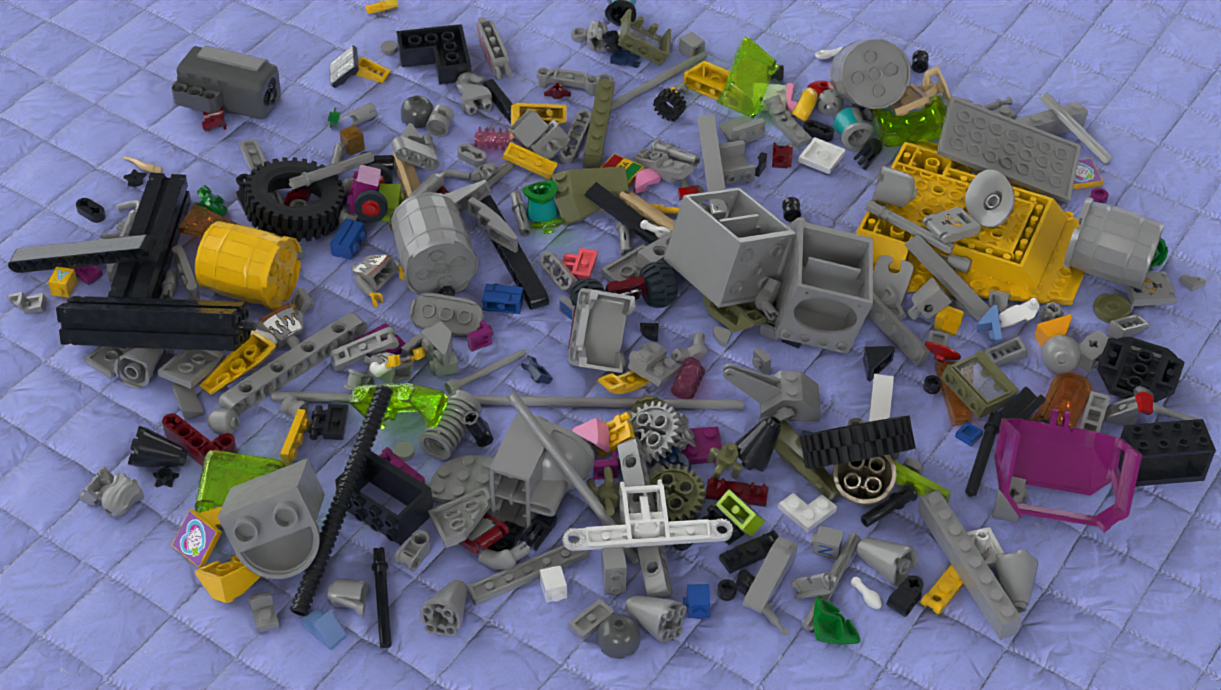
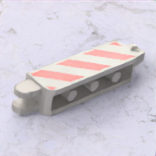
M479 17V22L476 23L477 38L493 76H496L497 79H501L503 74L511 77L509 57L494 21H486L485 17Z

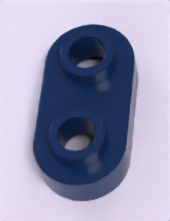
M675 446L671 447L672 455L670 457H667L670 453L668 451L665 452L666 458L659 456V459L668 469L670 464H672L673 469H676L677 465L680 464V467L684 466L685 468L687 466L689 472L691 471L690 461Z

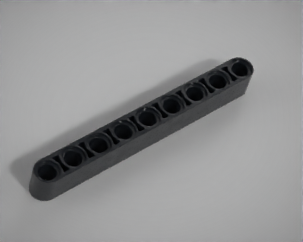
M491 195L480 200V202L487 205L505 221ZM491 240L516 286L523 287L524 300L529 309L533 310L549 305L548 294L519 243L518 251L515 253Z
M138 235L18 248L14 251L8 267L16 273L55 270L56 267L75 268L144 261L151 257L157 242L149 235Z

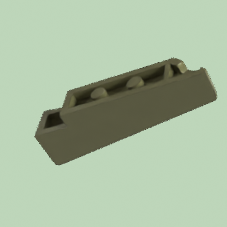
M783 421L774 447L776 453L822 495L832 501L839 494L834 484V479L824 467L805 468L800 437L787 421Z

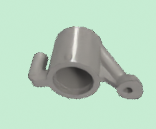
M336 578L334 583L329 585L328 600H331L332 606L354 609L359 616L364 617L369 584L365 581Z

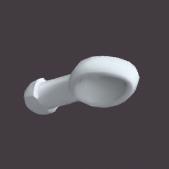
M843 47L833 50H820L815 53V57L817 59H829L835 56Z
M643 220L640 223L642 229L655 233L659 239L671 232L668 228L658 227L647 220Z
M853 577L851 585L863 595L864 602L873 609H880L882 607V600L879 594L869 590L859 577Z

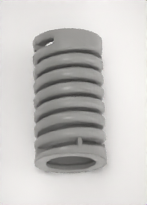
M453 391L419 437V445L423 451L435 459L447 460L468 432L462 420L465 417V413L471 410L474 412L478 411L479 414L481 413L482 409L479 401L466 391Z

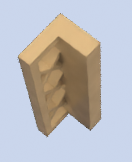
M392 150L394 167L402 190L405 192L406 199L420 186V182L414 165L397 159L394 150Z
M622 191L619 194L620 200L658 227H666L671 232L673 231L675 221L635 193L630 191L629 194H626Z

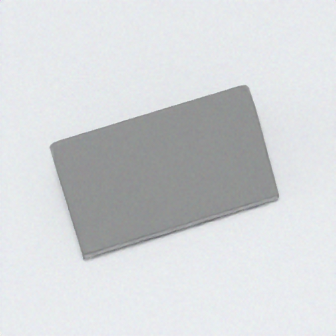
M172 384L173 393L184 420L204 414L194 388L190 389L180 384Z

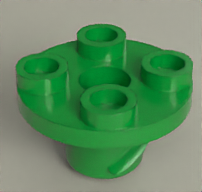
M203 185L197 190L201 201L194 203V212L198 217L206 220L207 218L211 219L213 212L220 216H224L227 213L228 209L223 205L225 201L219 195H213L209 187Z

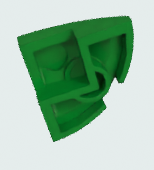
M817 596L814 603L813 616L816 640L833 644H858L861 640L852 622L849 619L846 620L839 613L840 609Z

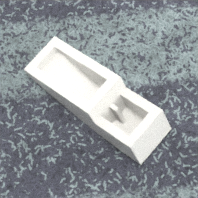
M874 374L869 422L890 418L894 376Z

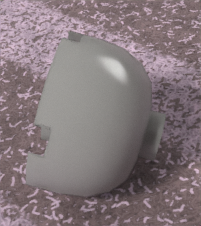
M1056 335L1045 342L1042 349V360L1049 371L1055 374H1067L1077 368L1081 360V350L1073 338Z

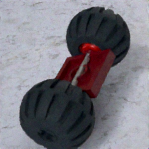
M652 262L640 270L639 277L631 276L623 281H612L606 285L605 290L598 280L581 279L570 288L569 293L572 305H575L574 311H576L578 294L581 288L634 296V300L639 299L642 293V297L647 305L654 308H664L676 300L678 286L675 274L668 264Z

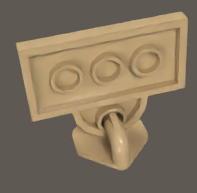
M936 66L927 70L924 73L922 85L915 86L913 83L908 85L902 97L888 107L896 115L904 116L910 110L921 109L928 103L935 123L942 126L945 116L937 94L942 93L947 100H950L951 96L939 67ZM936 75L938 82L932 83L930 77Z

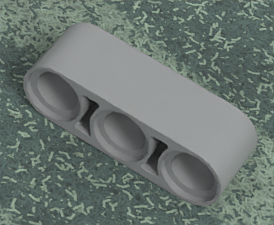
M401 136L396 137L392 141V147L397 159L428 171L436 170L439 167L440 162L435 149Z

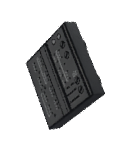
M354 45L330 63V83L334 88L344 84L350 76L357 74L359 70L357 47Z

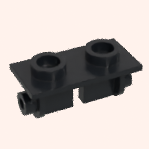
M710 505L707 508L708 514L703 517L704 519L717 520L722 518L723 520L727 519L732 524V536L725 541L728 545L745 535L717 506ZM723 526L716 528L721 534L728 532L727 528Z

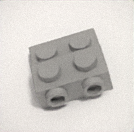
M652 341L649 344L644 342L639 351L633 350L631 352L628 369L660 387L678 374L682 365L666 357L668 350Z

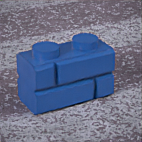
M344 219L330 242L331 254L351 260L353 255L359 252L361 242H364L367 238L365 224Z
M486 283L482 297L483 310L520 314L524 299L523 287Z

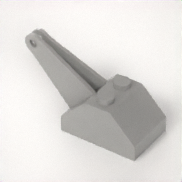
M731 363L723 367L724 378L760 404V419L768 415L774 416L777 414V410L787 407L788 409L792 408L796 415L789 421L820 422L819 386L801 371H779L775 375L770 376Z

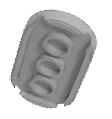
M426 292L420 294L421 296L415 298L410 304V318L415 326L422 330L427 326L431 327L442 322L452 332V335L467 337L468 333L479 330L480 321L484 320L481 307L471 299Z

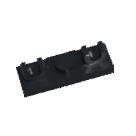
M772 530L767 534L727 550L719 555V560L729 574L766 558L778 535Z

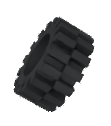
M671 88L661 90L653 101L654 110L658 111V116L661 114V118L664 119L666 117L667 121L670 119L671 121L677 120L687 106L685 105L686 100H683L684 96L680 97L681 93H675L676 90L673 89L671 91Z

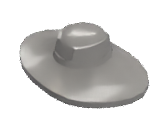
M994 169L980 172L972 180L965 196V204L972 218L978 224L987 228L998 227L1003 224L1010 216L1015 202L1014 191L1010 182L1001 172Z

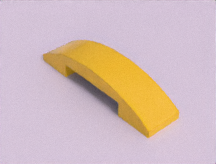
M632 370L619 376L611 373L598 378V382L614 394L629 393L650 383V381Z

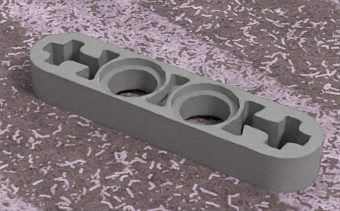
M582 109L577 112L567 134L571 139L570 141H576L577 144L570 145L568 143L566 147L560 149L559 159L562 163L571 164L575 160L589 129L592 115L590 111ZM580 128V129H582L583 131L580 132V133H577V132L574 131V129Z

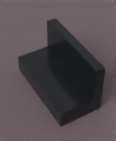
M1024 387L999 412V415H1002L1003 419H1027L1047 399L1042 394L1037 397L1028 387Z

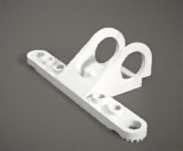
M662 479L657 480V485L625 487L624 482H620L619 511L621 525L569 529L564 533L563 544L570 551H582L622 546L627 548L726 541L732 536L733 527L730 521H727V519L723 520L722 518L717 520L703 519L668 522ZM656 492L658 512H649L647 496H639L641 513L629 514L628 493ZM723 526L727 528L728 532L721 534L716 528ZM570 536H577L580 540L578 543L572 544L568 541V538Z

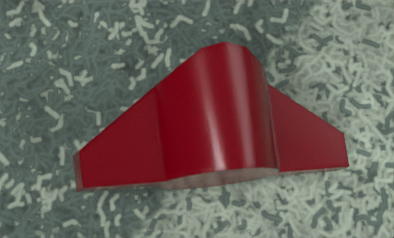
M555 83L552 88L544 92V96L561 99L563 97H571V92L564 89L560 83Z

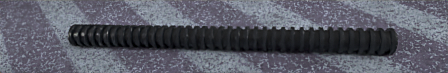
M376 386V391L373 394L374 397H372V402L369 404L370 408L367 409L368 414H365L364 417L366 420L362 422L361 431L358 432L359 437H356L355 440L357 443L353 445L354 449L351 450L352 454L349 455V460L346 463L347 466L344 468L345 472L342 473L343 478H340L339 482L341 484H338V490L335 491L336 496H333L334 502H331V508L328 509L329 514H326L327 520H324V526L321 527L322 532H320L317 554L312 563L305 569V575L302 576L303 581H300L301 587H298V593L295 594L296 599L292 602L294 605L290 607V610L297 615L307 616L309 614L307 610L311 608L310 603H313L312 597L316 595L317 585H320L321 582L319 579L323 577L324 567L327 566V560L330 559L329 554H332L331 548L335 546L336 536H339L340 533L338 530L342 528L343 518H346L345 512L349 510L350 500L353 499L352 494H355V488H357V483L360 481L359 477L362 476L361 471L365 468L366 459L369 458L368 453H371V447H373V442L376 440L375 436L378 434L377 430L380 429V424H382V419L385 416L384 413L387 411L386 407L389 406V401H391V396L394 393L387 386Z

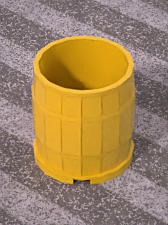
M216 221L204 233L199 244L195 259L196 281L201 288L213 291L219 295L252 304L264 305L267 309L276 310L282 306L280 304L283 300L288 301L296 287L301 269V261L297 260V252H301L300 244L292 237H281L274 233L245 225Z

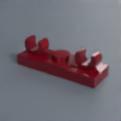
M711 477L707 481L705 499L719 501L730 489L748 505L766 507L769 487L766 484H762V486L755 485V482L748 484L725 481L724 478L722 480H715L714 477Z

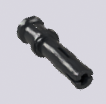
M906 484L897 493H891L888 500L861 516L862 524L865 527H869L890 512L904 508L906 503L915 501L918 498L916 490L910 484Z

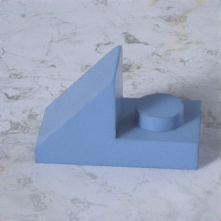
M993 305L977 323V332L989 331L990 341H994L995 346L1002 343L997 305Z
M316 608L301 620L302 626L330 650L347 637V634L330 610L324 614L319 608Z

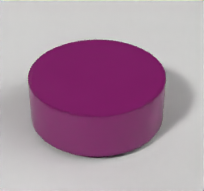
M1092 189L1090 198H1093L1094 202L1104 204L1108 200L1109 194L1105 189Z

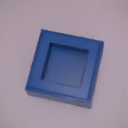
M968 421L955 433L957 439L970 447L983 436V431Z

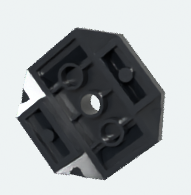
M1133 337L1108 338L1097 370L1109 394L1127 399L1135 396L1133 389L1141 386L1149 389L1154 394L1153 402L1156 403L1175 393L1185 362L1181 358L1178 359L1169 348Z

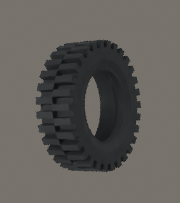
M283 157L282 161L276 158L273 159L272 163L266 161L264 166L258 165L257 170L253 169L251 175H248L245 183L244 213L247 216V220L249 222L252 221L254 228L258 227L260 230L271 232L281 237L296 238L298 242H301L302 238H305L306 242L311 241L312 237L317 240L321 238V234L325 237L329 234V231L333 232L335 230V226L338 227L340 213L343 210L344 186H342V181L338 180L339 176L336 174L313 182L310 186L304 185L296 188L305 191L309 190L310 193L318 196L320 199L314 204L304 207L283 205L275 201L269 193L279 189L292 188L289 186V179L300 176L303 172L309 173L326 166L321 164L318 167L317 162L307 163V159L302 158V161H297V157H292V161H288L287 157Z
M910 415L848 425L799 436L805 468L807 469L881 457L916 448Z

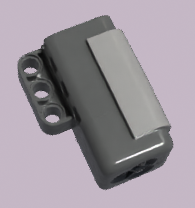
M194 46L177 67V80L171 87L173 101L178 106L208 113L218 112L220 107H222L223 111L256 119H265L281 96L279 71L276 65L269 63L267 59L211 46H204L203 48Z

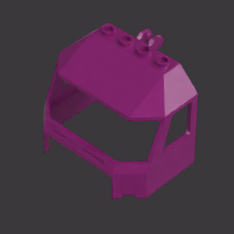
M1055 408L1051 411L1049 423L1020 418L1002 419L994 455L998 487L1020 519L1021 515L1025 514L1096 526L1104 533L1112 525L1129 516L1142 454L1126 441L1097 431L1068 427L1071 413L1067 410L1063 413L1062 426L1056 425L1058 409ZM1122 449L1125 455L1119 477L1117 468ZM1012 476L1026 479L1025 485L1085 495H1093L1112 482L1115 502L1103 512L1092 516L1016 503L1009 494Z

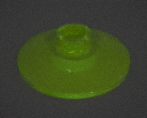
M553 218L548 221L531 223L530 228L543 230L544 234L554 233L555 228L561 226L566 221L564 218Z

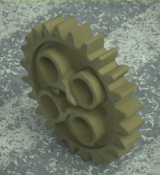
M672 464L669 465V469H665L662 465V471L660 472L654 469L655 475L648 474L650 484L657 485V480L662 479L668 522L683 521V519L688 521L691 519L690 515L695 516L697 514L696 510H702L706 493L704 483L701 482L700 476H696L694 470L689 472L687 466L681 470L680 464L677 465L676 469H673ZM652 492L653 498H654V503H655L656 512H658V510H657V501H655V499H656V492Z

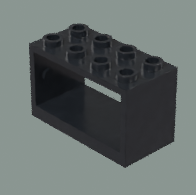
M1203 419L1124 425L1120 437L1142 454L1135 487L1205 481L1216 451ZM1122 449L1118 463L1120 473L1125 455Z
M371 451V453H368L369 458L366 459L365 468L361 471L362 476L359 477L360 481L357 483V488H355V494H352L353 499L350 500L351 505L348 506V512L354 515L357 520L370 525L374 531L384 534L390 541H395L402 545L412 533L417 531L430 518L428 511L433 509L432 491L424 483ZM342 474L335 479L336 490H338V484H341L339 481L340 478H343ZM370 482L407 507L397 515L360 492V490Z

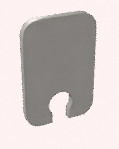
M883 255L878 258L873 271V293L881 300L886 293V287L890 285L901 306L914 267L912 263L902 260L901 270L898 273H891L888 267L892 264L893 257Z

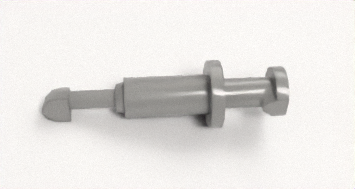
M1007 97L1006 100L1001 101L999 98L996 102L985 105L984 108L991 111L1003 105H1012V99Z
M768 603L760 614L765 615L773 626H777L784 636L787 635L789 630L781 626L780 619L771 610L772 605Z

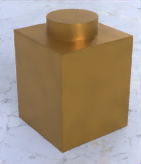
M355 125L339 131L341 147L345 146V152L349 156L365 150L363 133Z

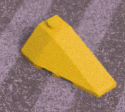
M252 331L250 339L236 351H232L199 386L210 395L216 393L262 365L276 351V345L258 332Z
M237 555L231 556L232 561L220 564V561H216L195 571V575L212 599L222 601L223 603H230L236 597L245 593L261 577L246 568Z

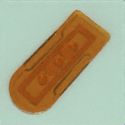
M1072 372L1055 376L1045 396L1047 400L1040 406L1032 421L1037 419L1039 421L1041 418L1048 420L1052 409L1055 408L1058 409V425L1062 426L1063 413L1067 410L1071 413L1068 427L1075 428L1092 390L1089 381L1085 377Z

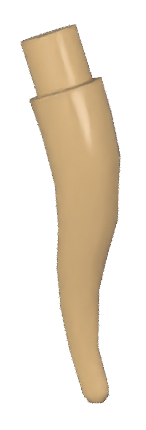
M123 157L124 160L133 162L147 173H163V167L145 163L135 158Z

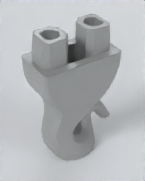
M465 72L458 77L456 86L457 90L462 94L461 106L464 113L467 112L469 115H474L479 109H483L486 112L492 110L491 92L487 87L477 85L484 81V76L478 77L474 73Z

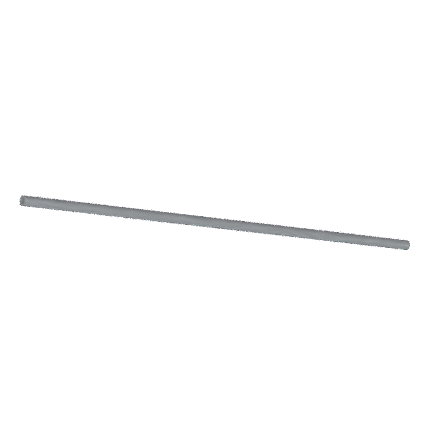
M272 391L271 399L272 401H283L288 395H292L298 401L302 400L304 402L371 403L374 393ZM393 394L389 403L444 404L450 395ZM473 395L480 405L513 406L507 396ZM520 396L526 406L633 408L635 402L640 399ZM661 399L674 409L743 410L744 406L743 400Z

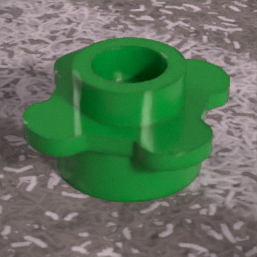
M334 108L333 112L330 111L328 116V122H331L330 127H332V124L338 125L341 112H337L336 108Z

